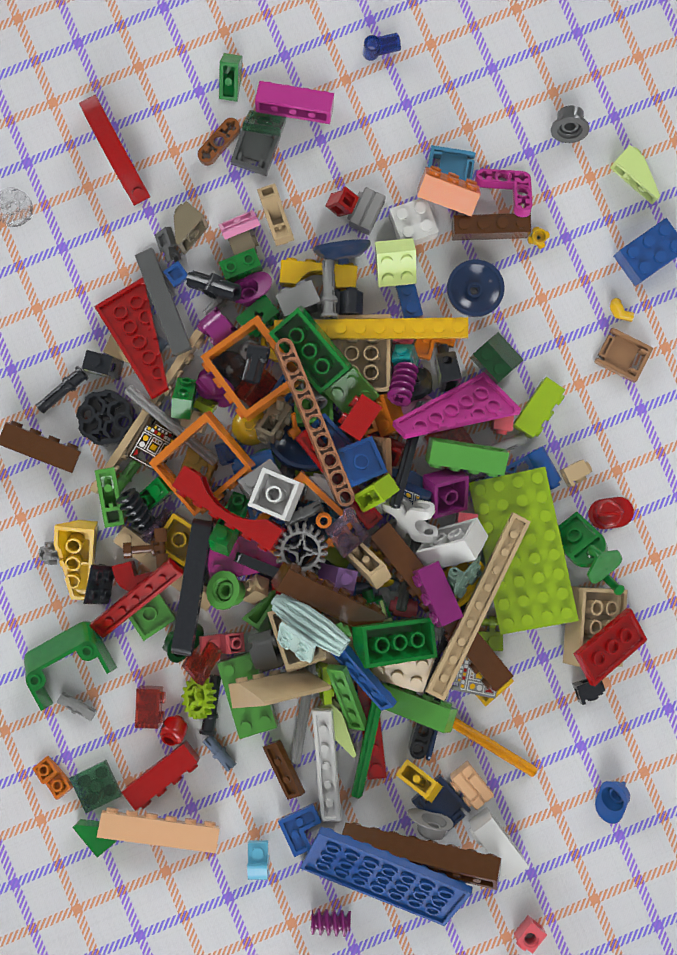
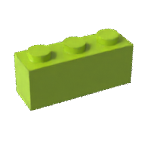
M548 377L542 379L514 421L513 428L523 432L530 439L534 436L538 437L544 428L542 427L544 421H549L554 414V411H552L556 404L559 405L565 397L563 393L566 389Z

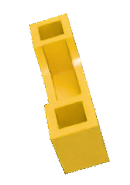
M286 258V260H281L280 287L293 288L296 287L298 282L310 276L322 275V263H318L313 259L297 261L296 258ZM351 262L344 265L334 263L336 289L343 291L347 287H356L358 266Z

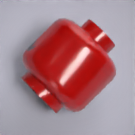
M179 715L167 717L159 732L162 741L169 746L180 744L187 733L188 725L184 718Z

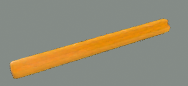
M455 717L453 729L529 776L534 777L538 770L536 766Z

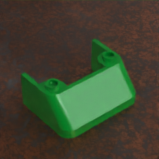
M90 621L76 624L25 654L26 684L41 711L53 704L44 687L47 681L43 671L44 668L75 651L84 661H91L98 657L106 674L117 668L100 635L89 626Z

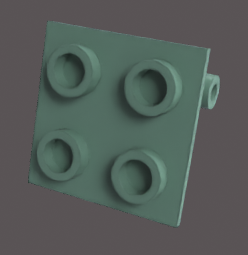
M480 555L465 572H462L457 567L449 569L447 581L455 599H461L466 593L468 585H473L478 579L477 572L481 567L479 565Z

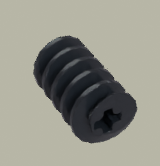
M136 488L128 489L116 499V504H121L120 510H125L123 515L128 517L127 521L129 523H132V529L139 528V531H144L154 524L156 519L146 503H144L143 498L140 497V493L136 491Z

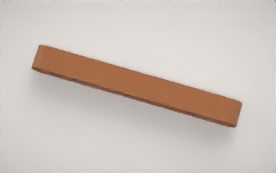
M282 338L278 340L274 348L276 357L334 500L341 506H349L354 502L353 490L294 344L291 340ZM282 343L287 344L289 352H280L279 345ZM288 362L296 364L297 370L295 372L287 370L286 365ZM295 381L303 382V391H297L294 388ZM304 399L311 401L312 407L310 410H305L302 407ZM311 418L318 419V428L314 429L310 426L309 421ZM319 436L326 438L327 443L324 447H320L317 444ZM328 454L334 458V463L331 466L326 465L324 461ZM335 473L341 475L342 479L339 484H334L332 481V476ZM342 492H347L349 495V499L345 503H342L339 498Z

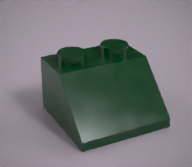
M499 332L470 357L480 370L485 372L496 384L523 361L522 357Z

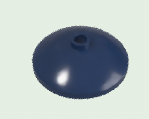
M367 239L330 242L313 247V252L325 260L338 261V265L349 264V260L362 255L370 247L371 242Z
M473 259L459 264L452 271L447 282V295L450 303L458 312L469 317H482L490 314L499 306L504 296L505 285L501 273L494 265L484 260ZM471 289H476L477 294H472Z

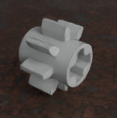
M54 541L45 542V546L39 549V558L41 561H44V564L57 565V560H60L54 547Z

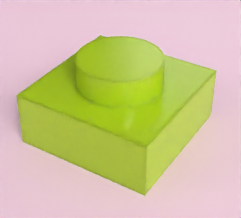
M200 396L195 401L193 407L203 414L208 411L213 413L219 403Z

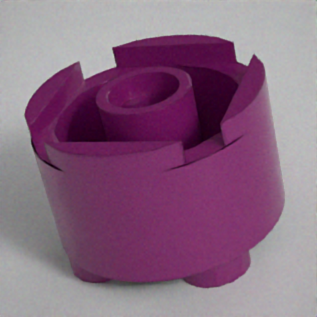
M217 307L210 311L197 326L204 335L206 334L209 338L211 337L209 341L213 346L238 330L226 316L222 315Z

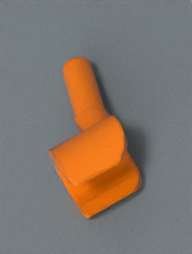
M293 412L291 413L292 428L287 430V434L295 440V437L301 433V430L297 426L296 413Z

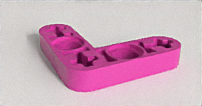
M480 169L476 172L475 181L479 187L513 190V211L518 217L530 215L533 203L531 176L529 173L498 169ZM498 178H505L507 181H501ZM518 193H525L526 196L519 195Z

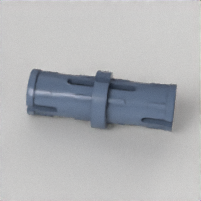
M209 735V737L203 740L202 743L211 751L212 757L217 759L227 772L237 764L226 752V747H222L214 736Z

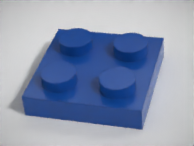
M372 436L336 450L351 488L388 472Z

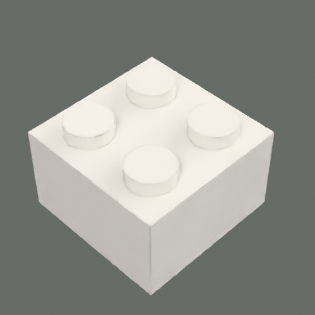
M419 198L390 208L389 218L397 240L413 238L416 246L437 238L439 231L427 200Z
M262 468L248 506L290 522L305 484L269 469Z

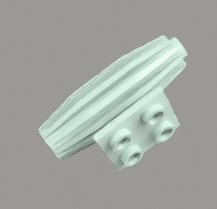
M283 593L281 595L277 594L271 601V605H273L272 610L284 621L279 625L277 641H279L280 646L284 649L293 651L299 660L307 661L310 664L313 661L316 646L339 657L349 644L350 639L332 621L309 605Z

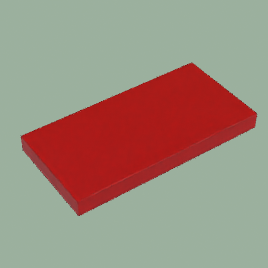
M626 608L573 654L590 685L596 686L647 641V638L632 609Z

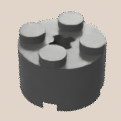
M273 629L248 636V643L252 642L253 646L249 649L256 670L259 669V673L283 667L284 662Z

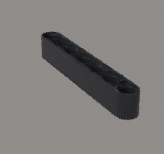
M196 518L192 521L171 653L192 656L210 552L208 539L213 531V521Z

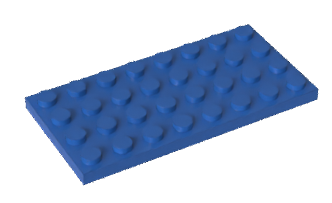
M320 827L300 867L302 870L442 926H445L471 896L473 889L472 886L467 885L464 881L452 879L444 873L434 872L424 865L414 864L406 858H399L386 850H379L372 847L369 843L359 842L351 836L342 835L331 828Z

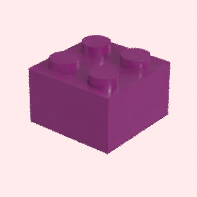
M447 468L423 475V488L432 492L430 499H432L431 503L435 505L433 519L468 510L469 475L461 469L460 471H452Z

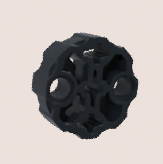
M105 389L100 392H92L85 397V401L77 409L78 429L82 436L88 438L93 444L104 447L115 444L119 445L136 420L133 412L134 407L129 400L120 396L115 391ZM111 397L116 399V401H110V403L105 400V398ZM87 410H91V417L89 419L84 417V413ZM103 417H110L109 420H103ZM127 417L129 424L126 427H122L121 421ZM105 435L108 439L101 440L96 436Z

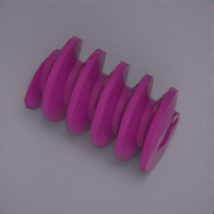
M400 362L395 365L387 393V398L391 403L401 407H406L411 403L410 399L414 391L413 386H415L418 367L415 364Z
M319 908L315 914L312 910V935L315 934L316 929H318L319 935H322L324 930H326L327 936H330L332 930H334L336 937H338L340 931H342L343 937H346L348 931L350 932L351 911H348L345 916L344 911L340 910L337 916L336 910H332L331 915H329L328 909H325L323 915H321Z

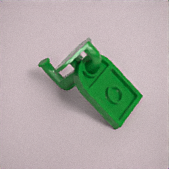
M576 511L558 526L564 554L575 565L589 568L587 577L591 583L595 584L603 580L616 595H621L624 592V586L618 584L609 575L622 562L620 552L618 550L608 551L607 543L602 534Z

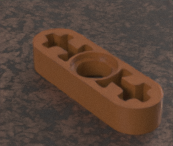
M227 118L198 150V158L203 165H212L239 135L240 125L235 118ZM229 125H230V126H233V125H234V126H235V130L233 131V130L231 129V130L228 132V130H229V129H228V126H229ZM221 137L224 139V144L216 146L214 140ZM203 153H206V154L209 153V154H210V158L208 159V158L206 157V158L204 159Z

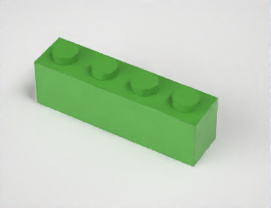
M429 437L425 460L433 468L440 469L441 466L449 467L448 469L452 471L464 469L471 474L483 472L487 476L497 477L498 475H505L509 452L504 448Z
M382 683L397 701L394 707L386 709L387 711L442 733H450L452 731L458 709L452 707V703L443 700L438 702L434 700V696L424 693L422 696L413 690L404 689L390 683Z

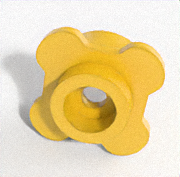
M534 227L532 235L528 237L527 241L529 244L537 245L539 249L545 247V241L550 237V234L544 229Z

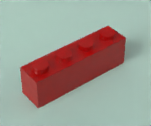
M185 740L127 785L121 793L135 811L140 807L144 809L152 802L151 798L155 795L160 797L168 790L166 788L171 783L173 785L177 784L183 778L182 774L186 771L191 773L196 769L200 757L189 742Z

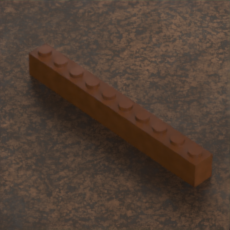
M386 522L368 537L371 540L369 544L376 552L378 550L383 555L381 559L388 567H393L396 571L393 573L400 582L404 581L406 583L408 593L413 598L416 596L419 599L420 603L418 605L425 613H431L428 606H425L422 602V592L419 587H416L412 578L414 576L413 571L424 567V565L391 524ZM460 619L441 627L445 631L443 636L448 642ZM477 632L466 655V659L470 662L468 666L474 674L479 673L483 678L480 680L481 683L488 690L491 688L496 692L514 676Z

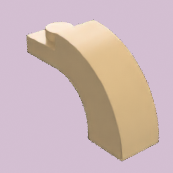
M275 183L257 189L276 246L294 241L293 233L286 218Z

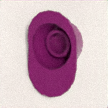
M256 272L234 282L242 287V295L235 303L250 307L271 288V276L266 272Z
M205 369L200 371L198 379L195 381L198 394L204 399L218 402L219 407L231 406L233 403L230 404L223 395L226 393L224 388L221 387L219 389L212 380L215 378L213 373H207ZM224 378V380L227 382V384L230 386V388L236 395V391L233 385L227 379Z

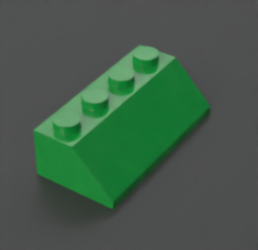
M430 617L352 626L353 647L366 669L438 658L435 629Z

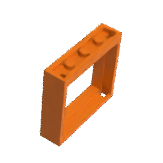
M258 315L200 356L204 361L201 364L207 373H213L215 376L212 379L219 389L221 387L224 388L226 391L223 394L230 404L235 403L238 407L235 409L241 419L245 417L248 422L276 403L277 397H284L291 392L287 381L246 410L211 361L255 329L259 331L275 353L276 342L268 334L270 331ZM279 346L280 352L285 353ZM293 362L287 363L286 367L289 372L297 370ZM299 380L295 381L294 388L298 387L303 382Z
M211 411L201 415L148 462L193 516H196L198 513L203 515L208 510L204 507L202 509L192 504L193 500L188 496L184 498L176 493L177 489L172 487V484L177 477L164 461L207 423L210 424L244 464L242 469L213 493L218 501L225 496L223 494L224 491L234 489L238 485L237 480L253 471L251 468L256 465Z
M301 470L293 480L301 483L304 482L345 520L324 542L328 544V547L322 550H327L330 546L333 548L340 541L338 537L343 532L348 533L352 529L354 519ZM262 512L255 520L269 519L272 515ZM316 555L310 556L304 564L313 560Z

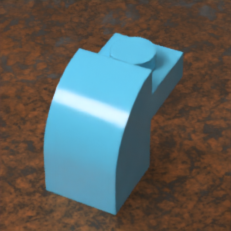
M268 840L248 841V880H268Z

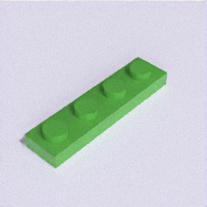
M329 664L326 671L348 728L365 731L367 720L347 666Z

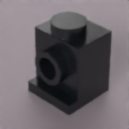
M587 679L572 683L577 700L582 705L586 704L585 700H597L598 696L602 695L605 691L602 681L596 686L590 685Z

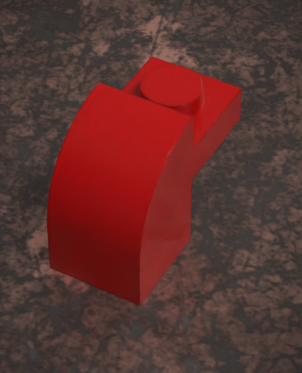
M134 560L112 566L117 584L126 591L133 589L153 572L138 575Z

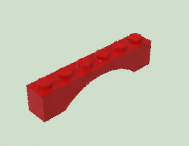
M183 466L172 484V487L177 489L176 493L184 498L188 496L193 500L192 504L201 509L203 507L209 510L208 514L215 519L221 518L225 521L224 525L232 530L238 529L242 532L240 535L249 541L253 539L258 543L257 547L265 552L268 550L275 551V546L280 543L279 539L284 537V532H287V529L271 519L250 520L230 512L214 496L207 477L192 467Z

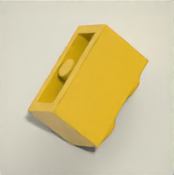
M408 759L396 773L397 777L431 803L443 788V786Z

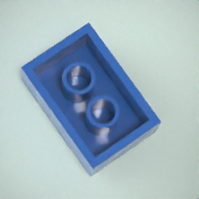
M667 218L620 249L613 256L635 287L677 258V232Z

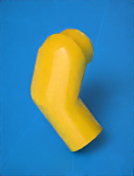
M619 298L612 299L610 310L616 319L632 322L634 312L625 311Z

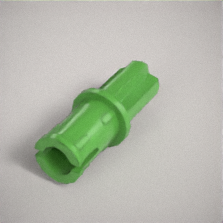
M133 459L123 472H119L120 476L117 478L120 495L127 484L132 482L131 479L141 467V464Z

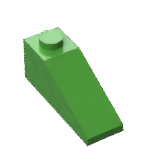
M115 467L95 470L105 528L125 525L123 510L119 508L121 504H116L115 502L120 496Z

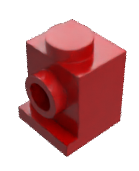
M344 186L342 190L330 194L325 207L338 217L352 214L359 197Z

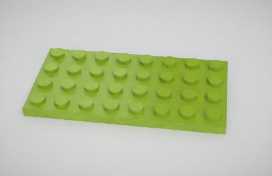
M541 467L470 482L469 487L475 514H478V519L488 534V538L482 548L486 564L511 513H516L531 521L493 599L500 634L579 621L546 468Z

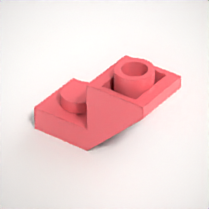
M244 632L199 636L201 656L245 652Z

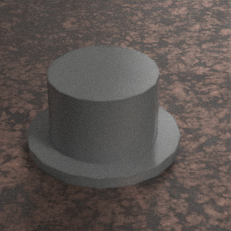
M574 105L561 108L557 113V120L551 126L552 137L562 143H575L583 140L590 130L589 123L584 119V111Z

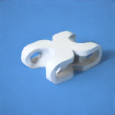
M403 497L399 509L389 506L390 498L382 503L383 511L395 517L389 523L401 538H405L408 533L414 541L426 544L433 543L438 539L437 527L425 521L430 519L435 513V505L433 503L416 500L412 505L406 497Z

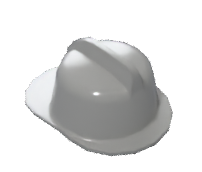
M418 808L408 810L409 818L417 824L419 834L426 839L442 840L446 831L453 828V822L447 816Z

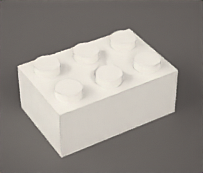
M478 518L438 528V539L430 544L422 543L416 555L424 566L439 561L441 568L454 567L464 562L470 563L478 557L488 538V534Z
M487 807L469 820L471 826L469 830L472 833V837L478 845L481 844L484 853H491L501 858L500 875L502 877L506 876L511 881L529 867L520 850Z

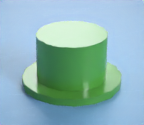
M220 571L213 575L208 582L206 591L207 599L211 606L220 610L230 609L232 606L239 605L243 601L246 592L243 582L230 571Z

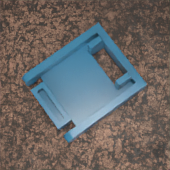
M431 145L428 167L432 166L433 158L440 159L439 168L441 172L445 174L449 172L459 175V179L464 181L466 179L472 180L475 160L471 159L475 158L476 153Z

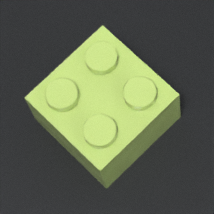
M413 238L375 242L378 287L417 284L416 248Z

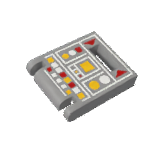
M465 657L454 682L458 683V686L452 685L450 689L495 699L497 691L495 692L491 688L488 690L481 683L480 680L483 678L479 673H473L468 666L470 662Z

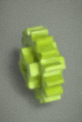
M204 676L191 677L190 681H186L187 687H183L184 694L181 695L184 698L182 705L186 706L184 712H189L188 717H193V719L207 718V715L212 714L211 709L215 708L213 701L217 700L214 697L216 690H212L214 684L209 683V678H204Z

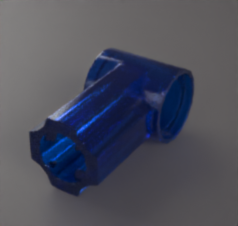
M397 33L380 37L375 35L367 36L364 40L362 51L364 58L373 61L380 55L401 51L400 37Z

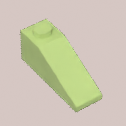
M629 145L612 164L610 169L653 205L660 197L659 191L645 157L641 155L639 149Z
M333 698L330 705L322 703L318 708H333L335 740L354 758L356 756V748L339 702Z

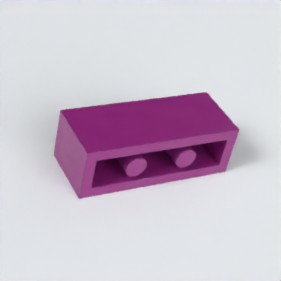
M439 561L432 562L413 571V582L422 592V602L425 606H428L431 612L429 617L434 625L443 627L464 617Z

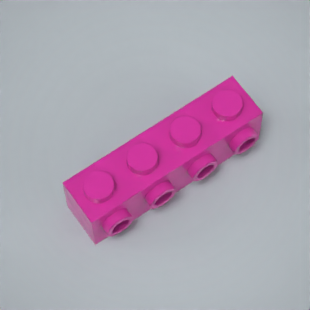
M259 81L255 97L256 112L330 124L334 93Z

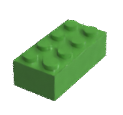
M250 651L220 660L217 666L239 739L277 728L278 720L273 704L232 708L228 684L236 683L235 679L247 677L249 680L253 679L252 675L259 674V669L256 670Z

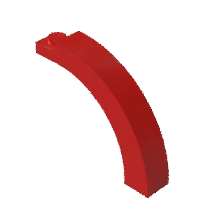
M96 94L79 102L93 133L133 205L135 206L150 198L145 185Z

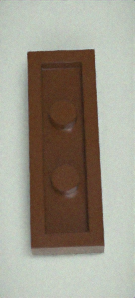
M279 739L264 745L263 750L287 800L302 796L305 790L281 740Z

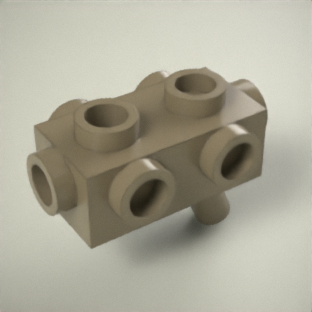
M277 397L276 403L265 410V415L255 425L258 440L264 444H268V442L274 444L276 440L280 441L284 435V427L286 425L290 426L292 423L291 413H293V409L285 401L284 397Z

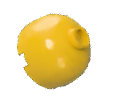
M262 412L249 422L245 417L241 419L236 414L231 425L232 433L236 440L247 446H255L262 443L256 435L255 425L265 414Z

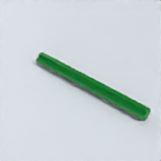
M371 701L351 792L352 797L357 799L363 796L381 710L373 701Z

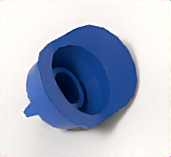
M605 781L600 786L595 807L599 817L607 823L615 824L620 822L630 801V792L626 787V782Z

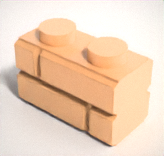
M468 761L464 762L450 774L452 780L450 784L456 792L460 790L463 793L464 797L462 799L469 808L473 806L475 810H478L494 796L491 789Z

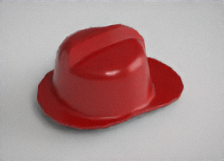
M623 497L597 500L588 510L590 522L599 529L623 527L631 522L634 516L632 504Z

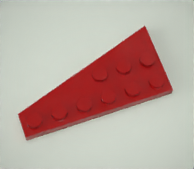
M142 277L94 307L150 397L155 399L168 391L169 386L148 292Z

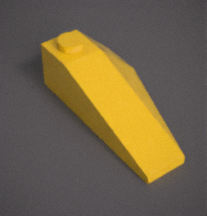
M75 520L54 526V547L57 550L60 559L59 563L63 569L66 586L72 600H84L90 567L95 564L97 521Z

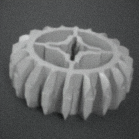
M298 522L295 523V529L288 525L287 529L289 532H284V537L279 539L280 543L275 546L276 549L280 550L275 551L274 556H281L276 562H286L290 565L293 563L285 555L284 550L296 556L295 564L299 565L303 571L307 572L306 570L314 573L313 567L315 566L317 569H320L321 565L318 561L325 563L326 560L322 556L328 555V551L322 550L328 547L327 543H321L325 540V536L318 537L321 533L320 529L312 532L314 525L306 529V522H303L302 528H299ZM300 534L299 540L296 543L285 544L289 538ZM306 535L316 542L318 549L306 544ZM303 540V548L306 551H303L299 558L298 549L295 548H299V545H301V541ZM316 555L310 562L302 564L304 557Z

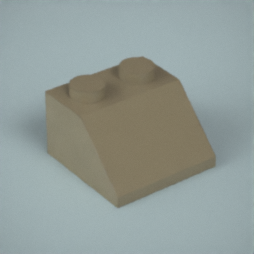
M187 201L178 205L173 215L175 241L184 255L209 227L204 215Z

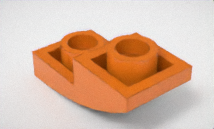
M49 756L32 768L40 782L47 785L56 800L74 788L65 773Z

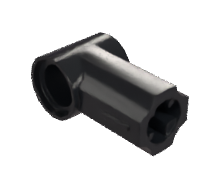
M249 343L246 352L247 362L242 378L243 381L255 385L260 384L264 365L267 364L269 359L270 347Z

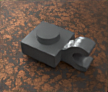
M164 227L155 234L160 253H165L167 263L171 262L173 258L177 262L181 260V255L174 248L177 245L171 227Z

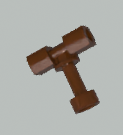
M167 528L154 529L155 540L151 541V545L132 546V542L123 543L124 559L133 558V554L152 553V556H156L157 568H159L169 559L165 544L168 541Z

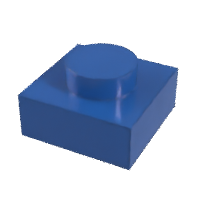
M179 261L162 271L174 288L187 280L188 274Z

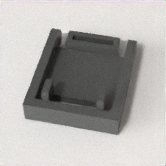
M245 120L230 161L231 165L267 176L281 137V132L277 131L275 138H273L274 129L253 122L250 130H248L249 121ZM244 157L259 162V167L243 162Z

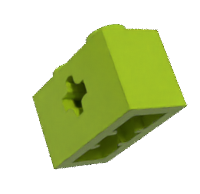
M388 473L354 495V499L361 510L365 512L385 502L400 489Z

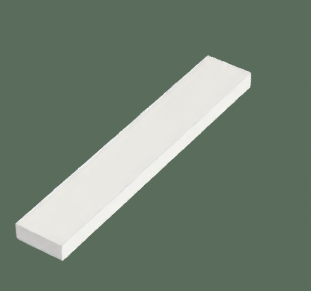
M313 708L312 717L321 821L340 822L342 817L333 708Z

